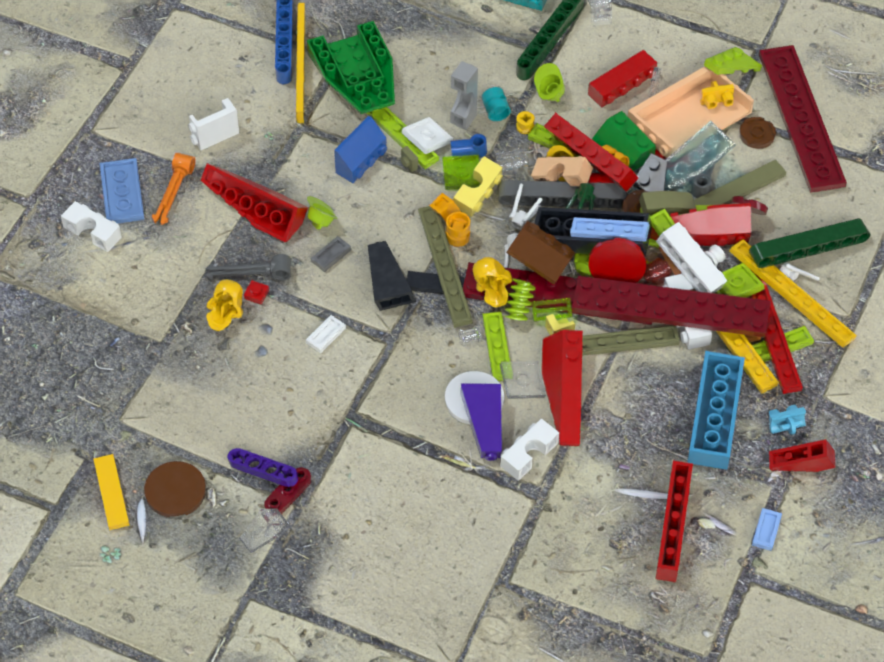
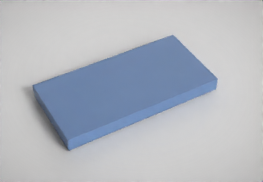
M132 158L100 163L106 219L115 221L117 224L145 220L137 159Z

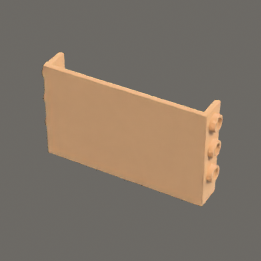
M704 66L628 110V117L656 145V149L661 155L671 161L718 133L719 129L723 130L752 113L754 100L750 95L741 90L738 85L729 80L726 75H717ZM712 81H716L718 86L733 84V105L725 106L723 102H719L714 109H708L706 105H701L700 103L701 90L710 87Z

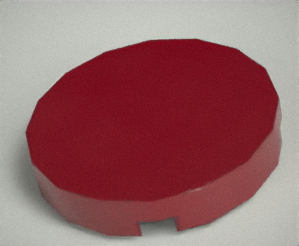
M734 196L732 198L731 204L750 203L751 213L758 215L767 214L768 207L759 201L747 200L742 196Z

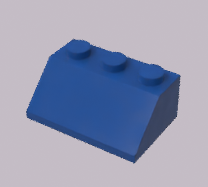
M368 116L334 150L335 173L351 183L360 179L369 167H372L375 161L387 151V138L372 117Z

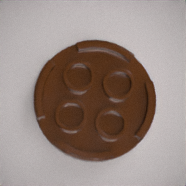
M181 461L167 462L155 468L147 477L144 486L146 501L150 508L157 514L169 518L170 516L188 515L194 512L202 504L206 491L202 473L195 466Z

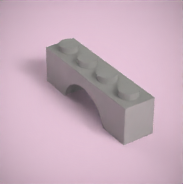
M462 61L451 75V88L457 90L458 94L450 111V123L467 130L477 116L478 68Z

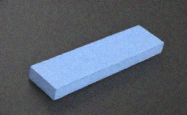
M574 217L570 234L571 237L624 238L630 241L646 242L649 222Z

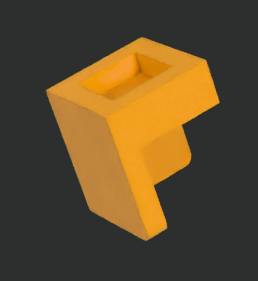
M441 193L429 205L445 222L451 213L461 212L456 203L444 193Z

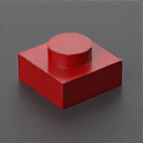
M251 280L244 293V299L262 305L269 292V286Z

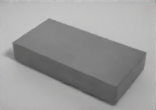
M337 236L311 257V262L323 272H326L351 251V246Z

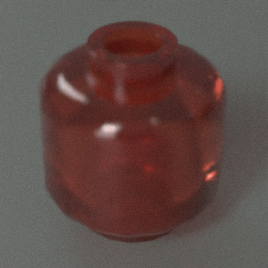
M656 258L646 264V271L643 277L647 283L651 282L654 286H658L664 283L665 277H670L672 270L665 259Z

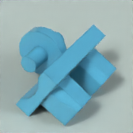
M791 405L784 412H779L777 409L770 410V432L774 434L788 430L790 435L795 434L796 428L806 426L805 408Z

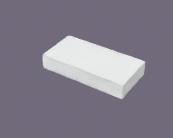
M330 315L306 339V344L321 354L346 329V325Z

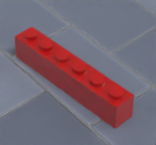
M556 112L544 125L545 129L554 138L574 151L578 156L586 157L591 166L627 192L638 180L637 175L631 168Z
M674 460L672 463L655 577L657 580L676 582L693 463Z

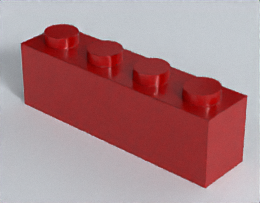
M643 49L591 81L588 87V95L601 108L611 104L615 99L624 96L634 87H638L647 79L653 78L656 75L658 62Z

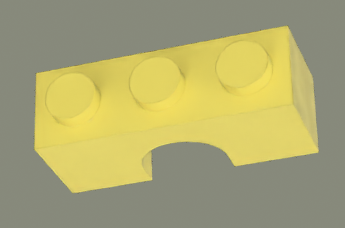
M485 156L481 159L473 172V179L477 180L481 185L477 188H471L463 184L453 197V201L460 211L470 217L475 212L478 213L483 206V200L485 198L488 199L493 192L492 188L494 185H498L501 182L503 167Z

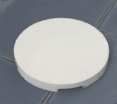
M465 372L453 378L448 384L445 391V403L449 413L456 420L470 425L460 394L461 383L500 384L493 376L484 372ZM501 386V410H502L503 405H504V391H503V388H502V386Z

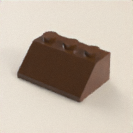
M529 221L523 226L506 252L552 284H555L575 254L568 245L560 243L553 235L545 233L538 225Z

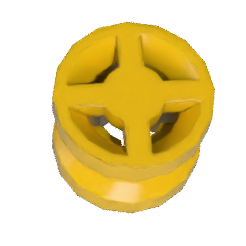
M523 111L517 115L516 129L519 133L529 134L533 129L535 117L531 112Z

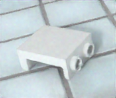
M228 98L222 100L223 110L199 121L193 115L189 116L190 123L188 127L192 134L190 139L193 145L198 146L200 151L239 134L237 110Z

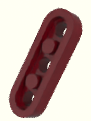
M303 467L296 468L298 476H304L298 477V482L291 487L279 485L267 497L264 507L265 512L269 516L277 517L283 514L310 485L311 473L308 469Z

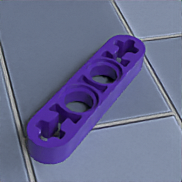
M240 448L232 449L227 455L230 466L237 470L285 487H291L298 482L297 471L292 466ZM252 462H259V465L256 467L249 466ZM269 468H276V471L273 473L266 472Z

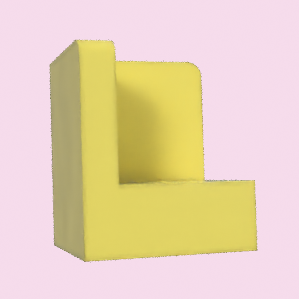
M554 314L546 316L545 328L549 335H552L561 330H575L574 321L569 322L567 318L557 321Z

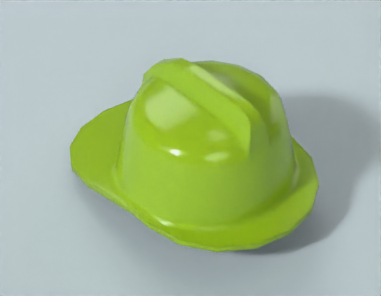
M546 63L538 68L534 76V83L539 97L543 100L560 102V98L565 92L560 69L553 63Z
M313 196L307 197L310 205L307 217L312 221V225L316 229L320 230L322 227H328L334 219H338L330 206Z

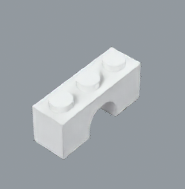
M75 201L61 215L63 227L76 235H79L85 229H94L91 232L93 244L106 252H109L122 238L120 226L115 221L104 218L102 214L95 213L84 204L81 205Z
M543 419L533 423L523 436L520 435L515 440L514 445L506 448L501 453L500 467L519 481L532 469V457L526 452L538 450L546 455L559 443V432Z

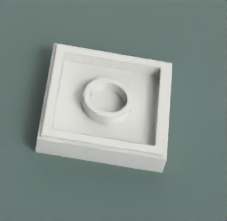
M430 117L402 129V134L424 154L451 144L450 141H453V137Z

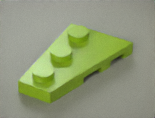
M737 47L707 58L704 62V66L717 75L733 74L735 70L746 73L749 69H754L755 72H759L763 66Z

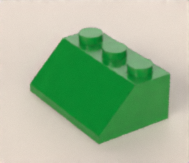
M623 111L609 117L592 138L601 147L609 145L626 155L630 161L628 167L632 171L642 167L651 153L655 155L656 145Z

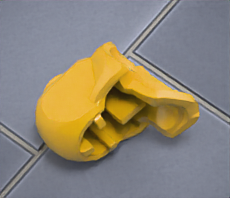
M484 257L478 260L473 265L477 290L479 292L485 291L484 300L492 307L504 306L508 300V292L505 286L512 282L510 272L505 270L494 258Z
M224 279L217 284L213 297L210 298L206 306L211 310L206 315L211 329L221 331L230 325L232 318L242 317L243 289L239 283Z

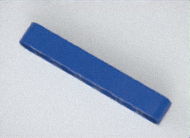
M293 0L276 1L275 72L277 82L285 85L292 81Z

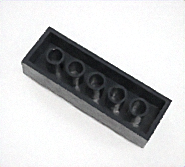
M538 207L534 224L579 254H590L591 250L599 242L614 239L571 237L570 231L574 217L649 222L646 242L632 241L641 248L646 257L652 231L649 213Z

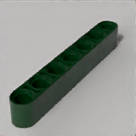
M562 0L518 58L516 66L517 78L528 80L533 76L581 12L584 0Z
M857 218L760 242L753 245L749 249V253L758 268H765L860 244L867 241L871 234L862 219Z

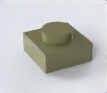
M408 146L402 148L401 163L404 167H408L411 172H414L418 169V157Z

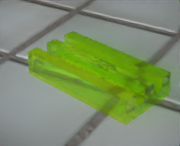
M570 298L532 302L534 322L546 321V316L537 317V314L567 310L568 314L554 315L555 318H572ZM567 303L565 307L536 310V306Z

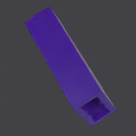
M461 383V398L480 458H485L489 461L497 460V458H501L502 453L501 384Z

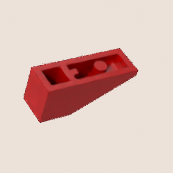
M827 439L769 451V469L771 471L819 472L836 468L835 450Z

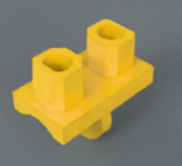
M712 81L710 87L701 90V105H706L708 109H714L719 102H723L725 106H732L734 101V85L718 86L716 81Z

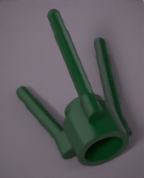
M581 183L565 209H570L578 197L580 201L578 209L582 208L584 202L587 203L589 201V210H593L595 199L593 192L595 188L590 184Z

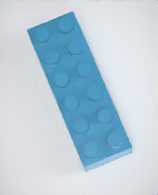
M705 351L687 463L728 469L745 357Z

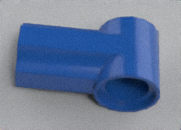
M475 134L470 139L450 141L452 157L472 155L475 158H482L487 154L486 137L482 134Z

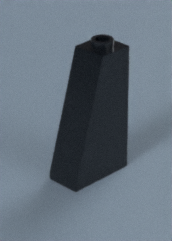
M375 242L374 244L367 245L374 301L379 311L416 302V298L387 242Z

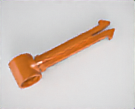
M175 153L172 160V178L156 215L152 214L154 223L160 217L161 225L169 221L167 215L182 180L194 171L196 163L194 156Z

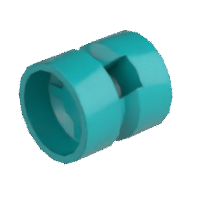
M492 87L483 92L481 99L486 107L488 118L496 122L506 119L510 115L511 109L503 89Z

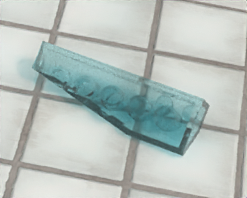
M710 120L665 159L668 163L664 191H669L709 170L732 150L736 144ZM633 187L631 190L627 192V194H630L639 189Z

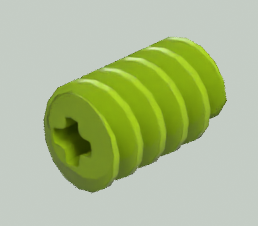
M513 278L517 285L511 286L515 293H509L513 300L507 301L511 308H505V311L510 314L504 317L526 321L528 317L524 313H529L530 310L525 306L532 304L527 299L534 297L529 291H534L536 288L530 282Z

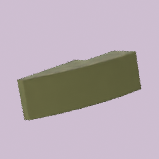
M645 192L641 194L639 199L643 213H649L650 216L664 208L669 215L676 212L678 214L689 213L691 209H696L692 194L686 192Z

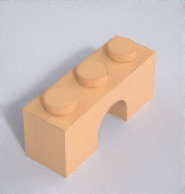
M582 156L537 158L531 177L534 181H557L559 177L563 176L570 186H580L581 183H588L593 167L586 157Z

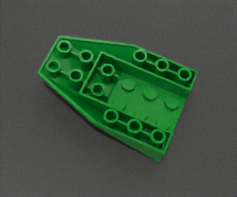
M374 21L357 25L356 36L332 43H327L324 35L307 40L308 56L324 80L360 114L395 104L393 58Z

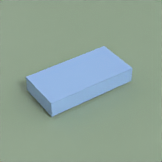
M762 508L752 546L772 551L782 513Z

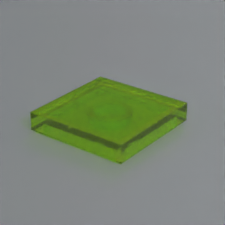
M479 155L442 157L445 190L460 189L463 184L471 188H477L481 185L480 182L473 179L474 169L480 162Z

